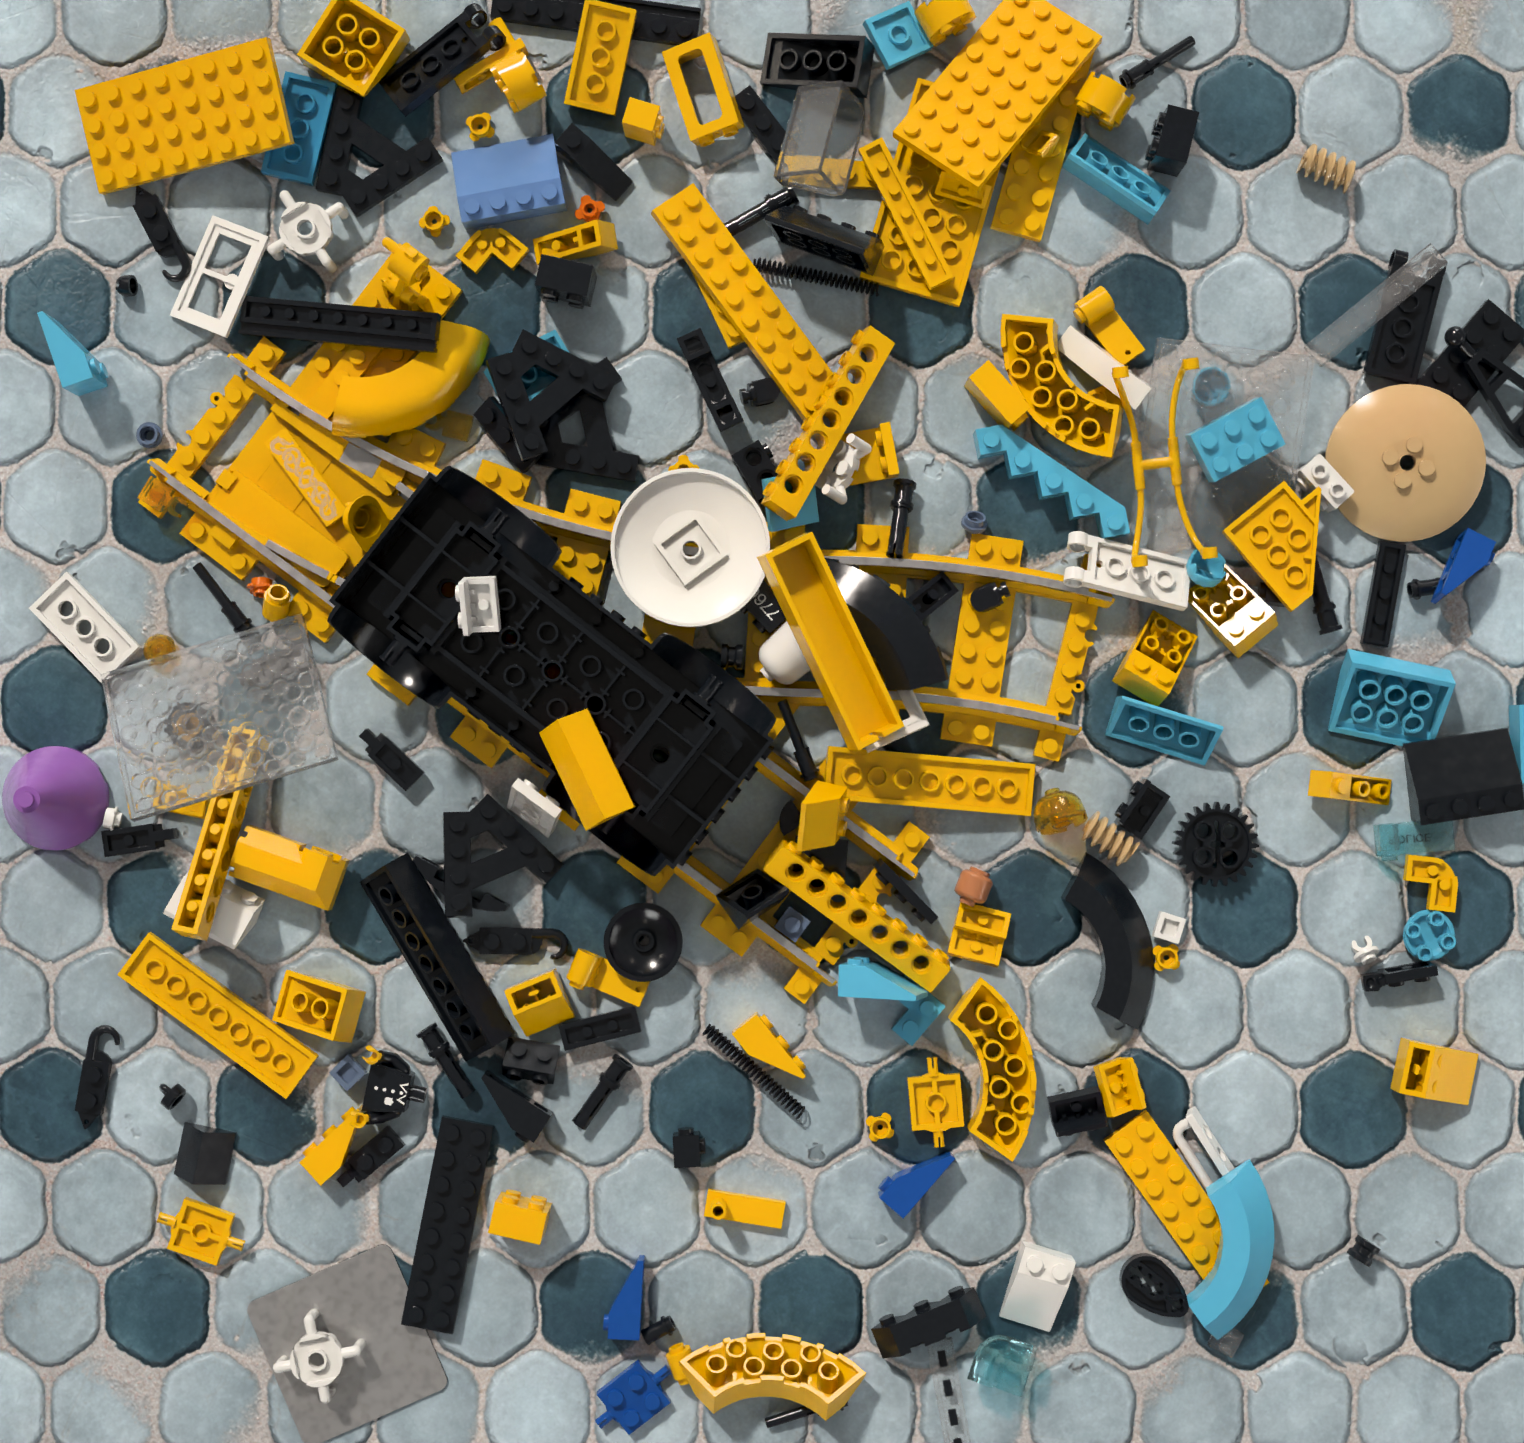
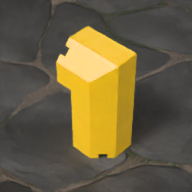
M253 825L245 827L244 831L248 832L246 837L240 836L230 860V866L234 867V870L229 871V876L327 911L333 909L350 861L349 859H341V855L316 846H312L310 850L305 848L306 844Z

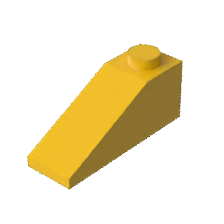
M598 219L533 239L537 265L540 263L541 254L574 260L597 256L618 249L614 223Z

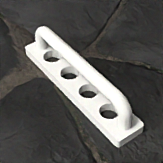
M1194 1106L1188 1109L1186 1118L1174 1126L1173 1138L1206 1190V1187L1213 1182L1184 1138L1183 1132L1192 1127L1222 1176L1235 1168Z

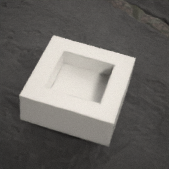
M1159 911L1152 936L1179 944L1186 919Z

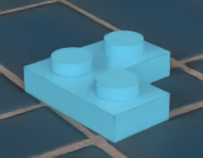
M905 974L902 975V976L905 977L906 979H908V980L912 981L913 983L917 984L915 981H913L912 979H910V978H909L908 976H906ZM928 992V997L918 1001L898 1000L908 1009L891 1029L909 1045L913 1046L946 1006L930 992Z

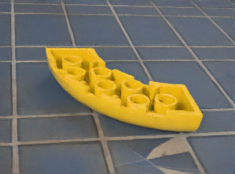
M441 320L439 341H437L436 345L437 353L420 352L404 366L382 375L372 377H349L342 375L334 408L332 434L349 438H366V436L383 435L384 437L405 429L408 431L426 423L428 419L438 413L441 414L455 402L464 390H467L476 373L480 370L490 344L489 337L476 328Z

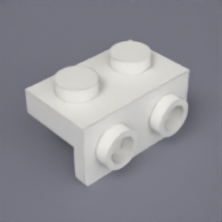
M1321 454L1316 455L1310 462L1293 474L1296 478V484L1304 492L1308 491L1311 493L1318 486L1321 488L1320 510H1326L1327 513L1337 509L1354 493L1351 486Z
M464 577L455 587V598L457 602H460L461 612L458 613V626L460 629H463V636H470L471 633L499 632L501 630L497 577Z

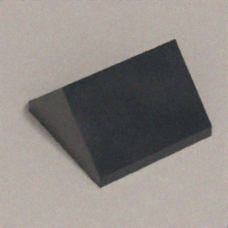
M757 868L718 893L716 897L739 930L779 904L788 895L789 889Z
M185 1122L174 1175L191 1184L225 1185L237 1132Z

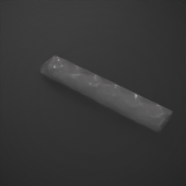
M1430 243L1308 342L1304 349L1320 367L1324 366L1447 266L1448 262Z

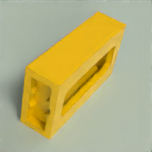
M710 32L662 51L691 142L696 146L705 147L715 142L714 139L721 136H734L739 133V129L745 127L717 40ZM702 55L704 56L722 111V116L719 119L703 125L698 121L680 64Z

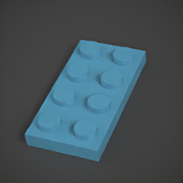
M285 71L282 91L295 144L266 151L261 169L263 175L314 186L330 121L336 87H338L336 83Z

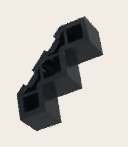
M957 1286L948 1291L949 1295L941 1301L928 1302V1300H922L914 1304V1309L906 1315L894 1317V1314H888L879 1319L880 1323L874 1326L871 1331L882 1358L904 1356L911 1353L910 1348L919 1346L920 1344H925L926 1347L945 1339L946 1334L956 1329L963 1332L984 1319L986 1315L975 1287L963 1289V1286Z

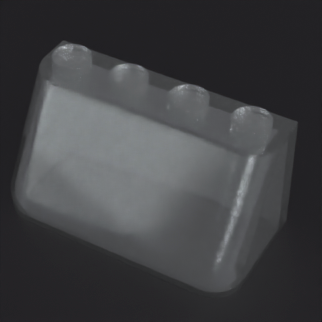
M842 80L798 86L777 166L775 167L774 178L781 185L828 196H841L845 194L865 121V110L862 103Z

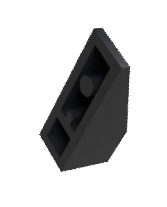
M573 123L555 141L557 151L615 201L633 183Z
M941 571L907 598V600L917 610L915 614L923 621L959 590L946 574Z
M487 1070L481 1079L511 1129L516 1131L515 1136L526 1143L529 1140L534 1143L553 1112Z

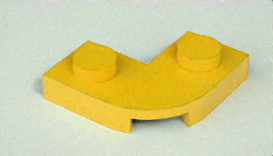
M487 228L476 231L456 254V258L475 274H478L493 255L514 271L530 250L508 231L502 228Z
M1406 854L1403 880L1429 883L1426 909L1455 913L1458 878L1454 875L1451 867L1439 858Z

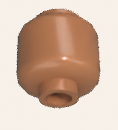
M972 866L969 870H963L954 889L955 893L961 896L959 901L971 907H974L975 903H985L993 885L992 880L989 879L990 874Z

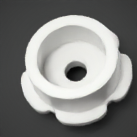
M107 807L103 828L110 829V831L120 828L123 813L118 812V807H115V809Z

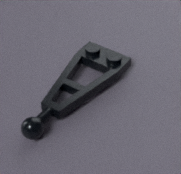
M1459 326L1450 327L1444 335L1446 344L1450 347H1458L1467 357L1463 364L1500 426L1519 448H1524V408L1511 421L1495 395V392L1507 379L1524 391V377L1485 349L1477 348L1474 350L1466 341V332L1463 328ZM1480 360L1498 372L1489 383L1477 366Z

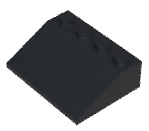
M794 205L793 208L783 206L767 214L764 219L777 242L872 276L884 249V244L878 234L871 231H865L864 234L856 231V227L842 222L841 225L833 223L830 217L823 214H817L816 217L808 214V210Z
M1508 728L1403 743L1411 820L1422 826L1524 810L1523 784Z

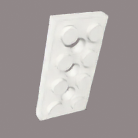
M69 572L64 573L29 607L101 683H105L141 648L130 634ZM65 602H71L73 605V612L69 616H64L61 612V607ZM88 620L92 626L90 633L87 635L81 634L79 630L81 622ZM102 639H106L110 644L109 650L104 654H101L97 649V644Z
M518 778L511 787L506 808L549 838L556 828L562 811L559 808L560 804L551 796L547 795L544 797L538 793V788L529 780L525 779L522 781Z

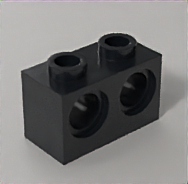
M757 440L731 455L756 501L760 503L764 499L760 479L765 475L775 477L778 474L775 472L776 468L770 460L774 456L766 443L761 445L760 441ZM751 453H757L761 456L762 460L758 465L753 466L747 462V456Z

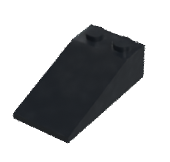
M768 33L760 84L839 97L867 98L875 47L866 36Z

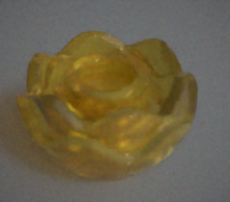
M163 634L152 635L146 640L143 647L145 659L155 666L163 667L168 665L176 657L174 640Z

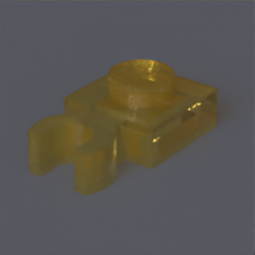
M447 410L446 417L439 413L435 415L437 417L435 424L425 423V427L432 431L442 428L443 437L468 442L474 416Z
M150 476L137 497L160 512H163L165 507H167L168 512L177 518H181L182 515L176 512L175 506L178 503L187 507L189 505L181 497L173 498L172 496L176 490L154 476Z

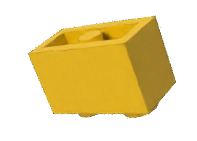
M629 97L622 120L625 137L655 146L657 138H662L665 124L663 123L664 116L661 115L660 106Z

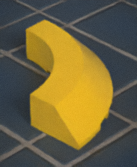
M1002 314L1000 332L1004 366L1012 387L1031 407L1027 412L1049 434L1063 443L1092 455L1112 458L1121 432L1124 413L1121 406L1098 400L1084 393L1071 381L1060 359L1058 324L1054 319Z
M979 977L960 998L948 1016L950 1021L958 1026L969 1039L980 1067L981 1084L979 1099L973 1116L967 1124V1128L972 1134L1013 1162L1029 1132L1028 1129L1032 1115H1034L1037 1079L1033 1054L1029 1040L1017 1015L1006 1000L989 983Z
M765 1333L746 1334V1337L730 1340V1337L724 1338L723 1342L710 1347L706 1345L679 1361V1365L695 1396L713 1414L739 1400L753 1397H777L802 1404L827 1421L845 1406L866 1376L865 1371L840 1353L837 1355L825 1349L823 1344L817 1343L815 1345L801 1341V1337L782 1334V1338L767 1337Z

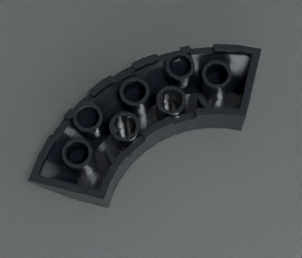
M825 558L868 650L881 669L887 690H913L949 679L940 648L935 646L929 634L931 632L928 625L924 626L915 614L917 610L904 596L901 598L895 591L889 588V583L875 574L872 576L860 570V567L853 564L850 566L840 563L836 559Z
M1085 852L1061 898L1076 908L1087 920L1098 944L1102 968L1096 995L1091 1004L1138 1030L1146 1013L1153 985L1154 960L1149 930L1135 898L1126 885L1106 865Z

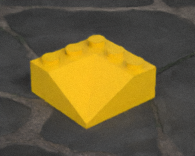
M331 0L297 53V56L303 65L322 77L365 98L397 62L409 43L410 38L404 28L358 0Z

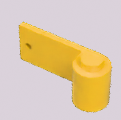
M1097 287L1074 304L1075 310L1073 314L1080 324L1085 323L1102 347L1124 366L1145 351V348L1115 311L1114 301L1104 287Z
M578 948L566 977L570 980L569 985L574 988L584 990V987H593L637 1007L641 1006L650 981L638 982L623 977L614 970L608 959Z

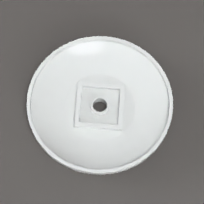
M681 468L652 477L627 498L613 526L610 545L611 559L621 588L641 611L669 625L702 627L731 617L754 597L765 577L757 557L770 551V537L761 509L741 485L714 471L698 468ZM689 542L695 543L699 548L698 553L691 557L685 555L683 552L685 544Z

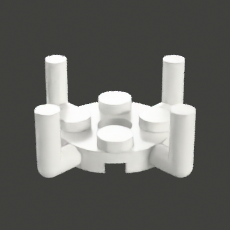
M281 191L280 199L287 208L281 216L282 219L279 227L281 238L268 246V253L277 261L283 259L281 250L286 247L303 257L316 254L322 265L329 272H335L337 265L325 250L333 239L331 219L337 215L341 219H347L349 217L348 210L340 202L335 203L326 210L313 203H296L288 191ZM304 222H309L313 226L311 233L308 235H301L299 232V227Z
M853 433L847 436L846 442L840 440L817 479L815 486L820 488L827 497L841 505L847 502L845 489L854 480L851 477L854 471L859 469L860 458L871 452V445Z
M314 1308L304 1318L306 1335L301 1337L295 1344L290 1360L285 1355L281 1356L274 1364L273 1370L276 1373L292 1370V1373L298 1380L300 1379L310 1387H318L320 1401L323 1404H327L336 1393L335 1387L328 1386V1384L340 1374L346 1358L361 1354L366 1346V1341L358 1339L353 1346L343 1348L334 1334L317 1331L315 1321L320 1313ZM320 1353L324 1357V1364L320 1366L314 1365L310 1359L311 1354Z

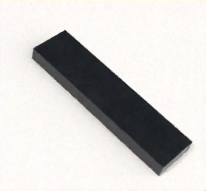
M1378 541L1360 640L1361 644L1388 648L1406 545Z

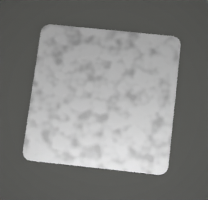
M378 1245L257 1298L248 1305L247 1313L304 1443H322L434 1394L444 1389L447 1384L446 1373L427 1329L401 1325L408 1285L395 1255L388 1245ZM314 1308L320 1313L315 1321L317 1331L334 1334L343 1348L353 1346L358 1339L366 1341V1346L361 1354L346 1358L340 1374L328 1384V1386L335 1387L336 1393L327 1404H323L320 1401L318 1387H310L300 1379L298 1380L292 1373V1370L282 1373H276L273 1370L274 1364L281 1356L285 1355L290 1360L295 1344L301 1337L306 1335L304 1318ZM320 1353L311 1354L310 1359L314 1365L320 1366L324 1364V1357Z

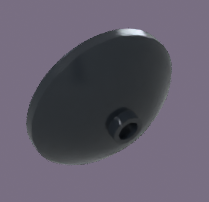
M634 903L624 907L612 917L604 934V950L610 965L623 977L638 982L653 981L669 973L678 962L683 947L682 932L674 916L663 907L652 903ZM647 936L649 944H640V937Z

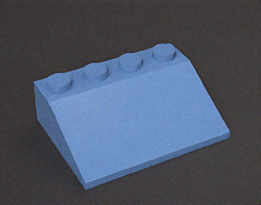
M553 134L451 153L460 216L466 230L568 211Z

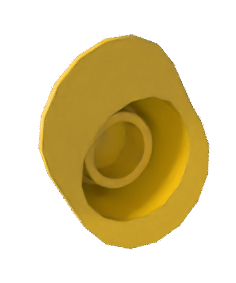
M369 495L361 496L355 499L354 502H347L344 505L345 510L342 519L344 527L353 535L364 552L370 549L390 523L378 501Z

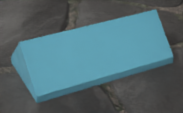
M1086 133L1069 153L1062 166L1065 170L1147 225L1171 192V190Z
M1122 695L1117 696L1105 735L1205 766L1223 731V726Z

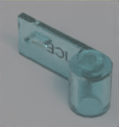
M1414 821L1373 825L1376 856H1381V861L1398 860L1397 855L1455 850L1453 821L1422 826Z

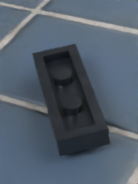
M750 85L735 96L743 122L776 165L783 160V157H788L797 150V145Z
M494 396L488 397L473 414L521 473L528 472L543 456L540 455L521 461L502 406Z
M881 858L873 865L878 870L875 875L885 886L890 882L896 888L893 894L903 904L909 901L914 907L911 912L921 922L926 919L932 924L938 918Z
M635 1005L558 1025L565 1051L642 1031Z

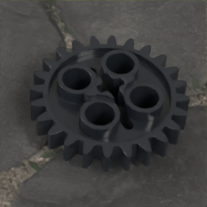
M1214 802L1212 809L1208 803H1203V811L1198 806H1194L1195 815L1186 812L1185 816L1188 821H1178L1182 830H1175L1173 832L1180 836L1179 840L1172 841V844L1179 846V849L1174 851L1173 855H1181L1182 857L1178 860L1177 865L1185 864L1186 867L1183 873L1193 872L1191 876L1193 881H1196L1201 876L1202 885H1206L1209 879L1213 887H1217L1218 880H1220L1223 886H1227L1228 878L1233 882H1238L1236 874L1246 876V872L1243 869L1244 866L1252 868L1253 865L1248 860L1249 858H1257V855L1251 851L1253 848L1259 847L1258 844L1252 843V839L1256 838L1258 834L1250 833L1249 831L1254 827V824L1244 823L1248 815L1244 814L1238 817L1239 808H1234L1230 812V804L1225 803L1222 809L1219 802ZM1218 821V827L1215 835L1214 822ZM1202 823L1208 827V834L1204 838L1199 837L1197 834V828ZM1228 824L1232 825L1235 831L1230 839H1227L1223 834V830ZM1216 837V841H1219L1221 844L1220 847L1214 848L1210 847V842H1214ZM1200 850H1205L1208 856L1203 864H1199L1196 860V855ZM1230 850L1234 858L1232 863L1226 865L1222 857L1226 851ZM1214 854H1216L1215 857L1217 862V866L1215 868L1213 867Z

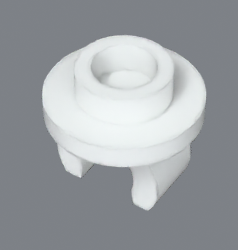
M1369 936L1364 937L1366 944L1364 948L1359 947L1355 940L1351 943V949L1355 953L1353 958L1356 963L1366 965L1377 959L1376 955L1380 951L1377 946H1372V940Z

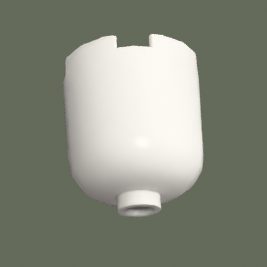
M787 621L759 649V661L763 665L760 671L770 682L775 679L781 684H793L810 670Z

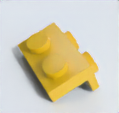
M1118 1057L1093 1066L1107 1117L1113 1118L1131 1110H1143L1146 1108L1145 1093L1141 1088L1138 1068L1132 1057Z

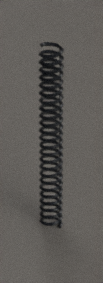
M761 257L758 258L757 264L756 259L753 261V265L758 269L759 273L763 270L764 274L768 271L769 275H771L774 270L775 276L779 271L780 277L784 272L785 278L789 274L790 279L794 275L795 280L799 276L800 281L804 277L805 282L809 279L810 283L814 280L815 284L819 281L820 285L825 280V286L830 281V287H833L835 282V288H838L840 283V289H843L845 285V290L847 291L850 286V291L852 292L855 287L857 293L860 288L861 294L865 290L866 295L870 291L871 296L876 289V297L879 296L878 282L874 284L871 281L868 286V280H865L863 285V279L861 278L858 283V277L853 282L852 276L848 281L847 275L843 280L842 274L838 278L837 273L833 277L832 272L828 276V272L825 271L822 278V270L819 271L817 276V269L814 270L812 275V268H810L807 274V267H804L802 272V266H799L797 271L796 264L792 270L791 263L787 269V263L785 262L782 267V262L780 261L776 269V260L773 262L772 268L771 259L768 261L767 267L766 258L763 259L762 265Z
M711 1024L707 1026L703 1036L710 1031L707 1039L713 1036L710 1041L711 1043L718 1038L714 1046H717L722 1041L718 1050L725 1046L722 1053H725L730 1048L726 1057L733 1053L730 1057V1060H733L737 1056L734 1064L742 1058L738 1067L745 1063L742 1067L743 1071L750 1065L746 1074L754 1069L750 1074L751 1078L757 1073L753 1081H756L762 1075L757 1085L765 1080L761 1088H764L769 1083L765 1092L774 1086L769 1095L777 1090L773 1096L774 1099L782 1092L777 1102L785 1097L781 1106L789 1100L785 1109L794 1103L789 1112L797 1107L792 1115L795 1116L801 1110L796 1120L801 1117L805 1110V1106H801V1102L797 1103V1099H793V1095L789 1096V1092L785 1093L786 1089H781L782 1085H778L777 1081L774 1082V1078H770V1074L766 1075V1071H762V1067L758 1068V1064L754 1065V1060L750 1061V1057L746 1058V1053L742 1054L743 1050H739L738 1046L734 1048L735 1043H731V1039L727 1040V1036L722 1037L723 1032L719 1033V1029L715 1030V1026H711Z

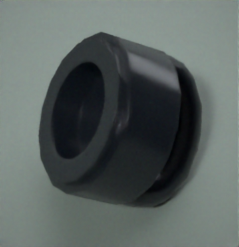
M160 1084L159 1086L160 1091L165 1095L160 1104L167 1110L174 1108L186 1094V1089L180 1084H176L172 1088L166 1084Z

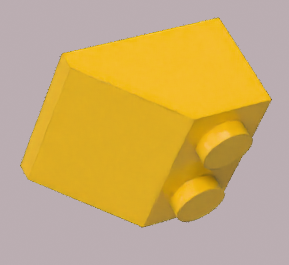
M816 781L801 803L797 841L798 851L834 846L840 836L844 837L847 830V821H844V814L847 813L850 805V798H847L848 787Z

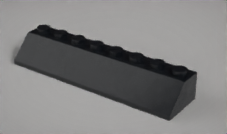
M409 853L387 863L360 881L364 891L465 1062L495 1047L513 1035L514 1031L510 1026L509 1020L498 1006L496 998L485 984L483 976L472 962L470 954L465 950L455 929L451 926L448 919L445 918L442 907L436 901L429 885L423 879Z

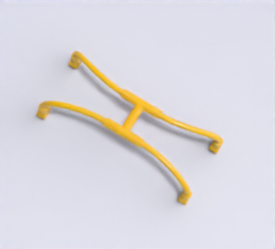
M1199 357L1182 359L1170 403L1169 438H1167L1169 457L1143 460L1141 441L1138 439L1135 419L1120 379L1129 377L1128 366L1112 368V377L1121 398L1131 431L1135 490H1137L1138 496L1137 519L1131 555L1132 567L1148 566L1147 555H1138L1144 515V489L1146 488L1144 470L1170 467L1177 505L1191 541L1200 552L1202 559L1218 557L1217 546H1202L1188 518L1181 492L1182 475L1178 437H1176L1175 432L1176 407L1180 386L1186 371L1200 368Z

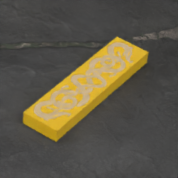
M283 428L264 442L327 528L343 517L344 505L286 428Z

